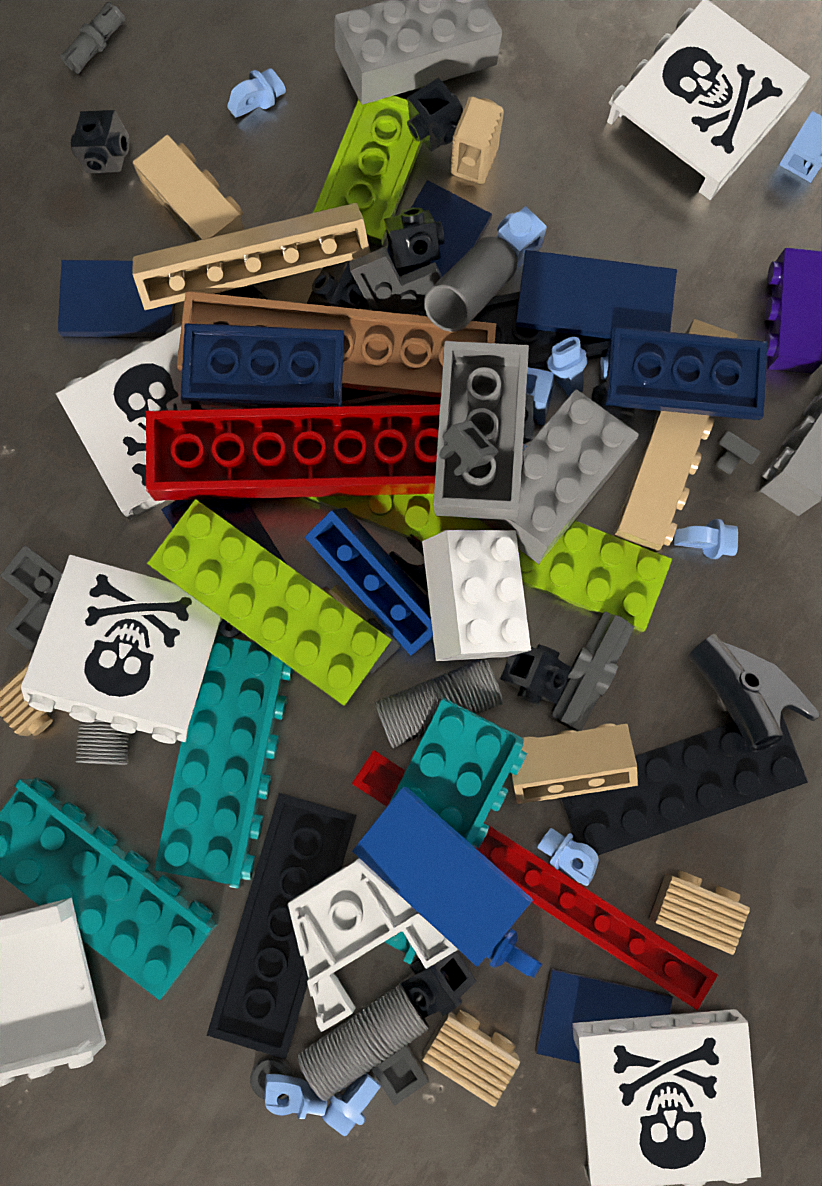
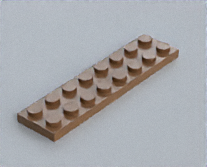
M186 291L177 368L178 371H182L185 323L344 330L342 388L441 398L445 341L495 343L496 323L470 321L462 330L449 332L434 325L428 316Z

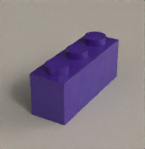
M784 248L777 260L771 262L767 277L768 284H772V297H769L765 311L766 320H770V333L766 334L764 340L768 341V369L813 374L822 365V251Z

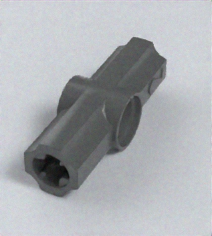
M608 612L602 614L586 647L581 648L571 666L572 669L567 678L569 680L560 695L558 703L552 709L550 715L552 719L575 731L583 730L599 696L602 697L609 688L618 669L616 663L624 651L630 636L633 634L632 632L635 627L627 620Z

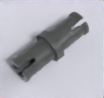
M107 2L89 24L84 23L76 40L60 55L62 61L71 70L74 69L75 73L79 74L98 51L102 52L106 48L107 43L105 42L125 21L123 13L115 5L112 6L111 2Z

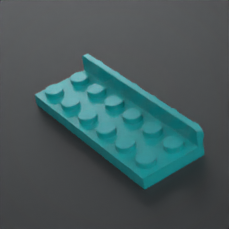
M217 635L215 637L189 723L186 742L181 741L157 853L155 871L229 884L230 887L238 889L244 885V880H251L256 856L250 855L252 840H259L264 816L258 815L261 798H268L272 778L271 775H266L268 760L276 758L279 745V736L274 735L276 720H283L287 705V696H282L284 680L291 681L293 675L291 667L255 642Z
M443 697L391 801L403 787L409 788L471 845L479 848L489 829V825L485 824L484 821L490 809L498 812L507 795L508 789L502 786L509 772L517 775L527 756V753L521 750L524 739ZM402 931L384 941L388 945L404 952L403 961L411 964L416 952Z
M35 777L33 780L19 779L14 785L17 788L16 792L0 811V875L39 906L72 898L81 939L160 1001L217 926V923L210 919L213 916L212 911L197 900H193L190 903L178 894L181 891L180 886L167 876L161 875L158 878L147 870L149 863L142 856L132 850L126 853L116 846L115 843L118 839L110 831L101 826L95 829L83 820L86 814L79 807L68 801L62 804L52 795L55 790L48 783L38 777Z

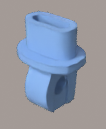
M269 68L261 73L253 70L249 73V80L239 83L231 91L227 107L235 118L258 107L267 109L275 104V98L284 94L286 89L273 69Z
M569 337L553 346L552 355L549 357L547 364L549 370L554 373L557 383L570 397L576 389L583 392V370L587 365L585 350L580 347L579 338Z
M714 519L706 526H687L686 528L676 529L674 545L702 548L703 554L710 559H718L722 555L735 556L738 550V528L734 525H725L721 519Z
M550 828L537 848L552 857L550 863L557 870L560 869L567 876L588 886L593 879L599 861L596 852L587 844L573 841L574 835L571 833L565 837ZM576 858L581 859V860L583 861V863H580L579 861H577Z
M367 1072L362 1077L359 1076V1079H356L355 1082L352 1081V1084L349 1085L343 1095L335 1093L334 1096H331L329 1099L331 1103L327 1106L324 1116H321L322 1119L340 1134L347 1136L356 1123L363 1125L366 1121L362 1111L380 1089V1083Z
M266 1074L264 1099L266 1108L271 1113L280 1116L296 1113L297 1118L303 1120L307 1113L324 1116L327 1101L321 1100L314 1090L309 1088L307 1081L287 1075ZM281 1094L287 1095L284 1099L278 1098Z

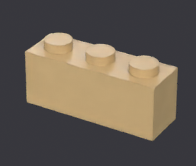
M167 134L133 161L142 183L195 242L244 230L241 221L243 211L231 196L223 197L218 191L219 185L208 170L205 169L201 172L196 167L194 156L183 143L177 145Z
M603 724L596 729L577 732L574 730H564L556 735L539 738L533 736L522 737L524 742L521 750L526 752L527 756L518 774H512L517 804L638 786L637 763L628 724Z

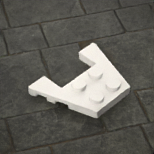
M360 858L288 903L300 956H303L309 978L307 984L310 996H313L317 1010V1025L321 1032L351 1015L355 1010L354 1004L334 972L402 931L426 969L458 950Z

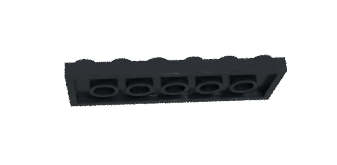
M782 712L780 716V729L784 739L766 750L758 752L749 751L736 723L731 722L635 755L638 786L559 798L571 833L574 835V841L587 844L599 856L808 783Z
M284 793L278 794L206 1036L283 1059L287 1058L307 990V980L309 979L304 957L300 956L288 903L342 869L357 817L356 814Z

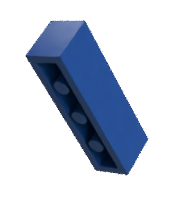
M346 507L331 510L305 536V539L410 655H413L433 639L429 599Z

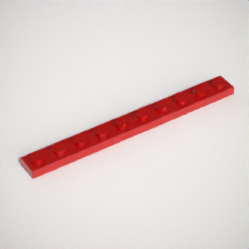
M373 750L352 784L387 807L405 770ZM489 825L482 844L479 848H475L533 899L532 903L698 1011L716 980L717 973Z

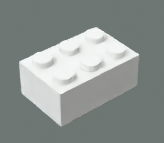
M446 530L422 541L436 661L504 658L530 651L531 646L516 530Z

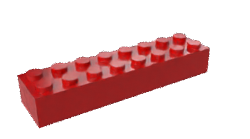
M440 404L146 411V491L155 501L434 494Z

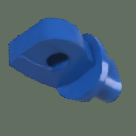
M511 929L488 954L487 958L491 960L490 966L496 968L506 961L525 975L535 978L542 963L515 946L517 932Z

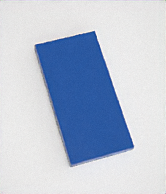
M403 787L352 850L356 856L477 967L533 901L529 895L407 787Z

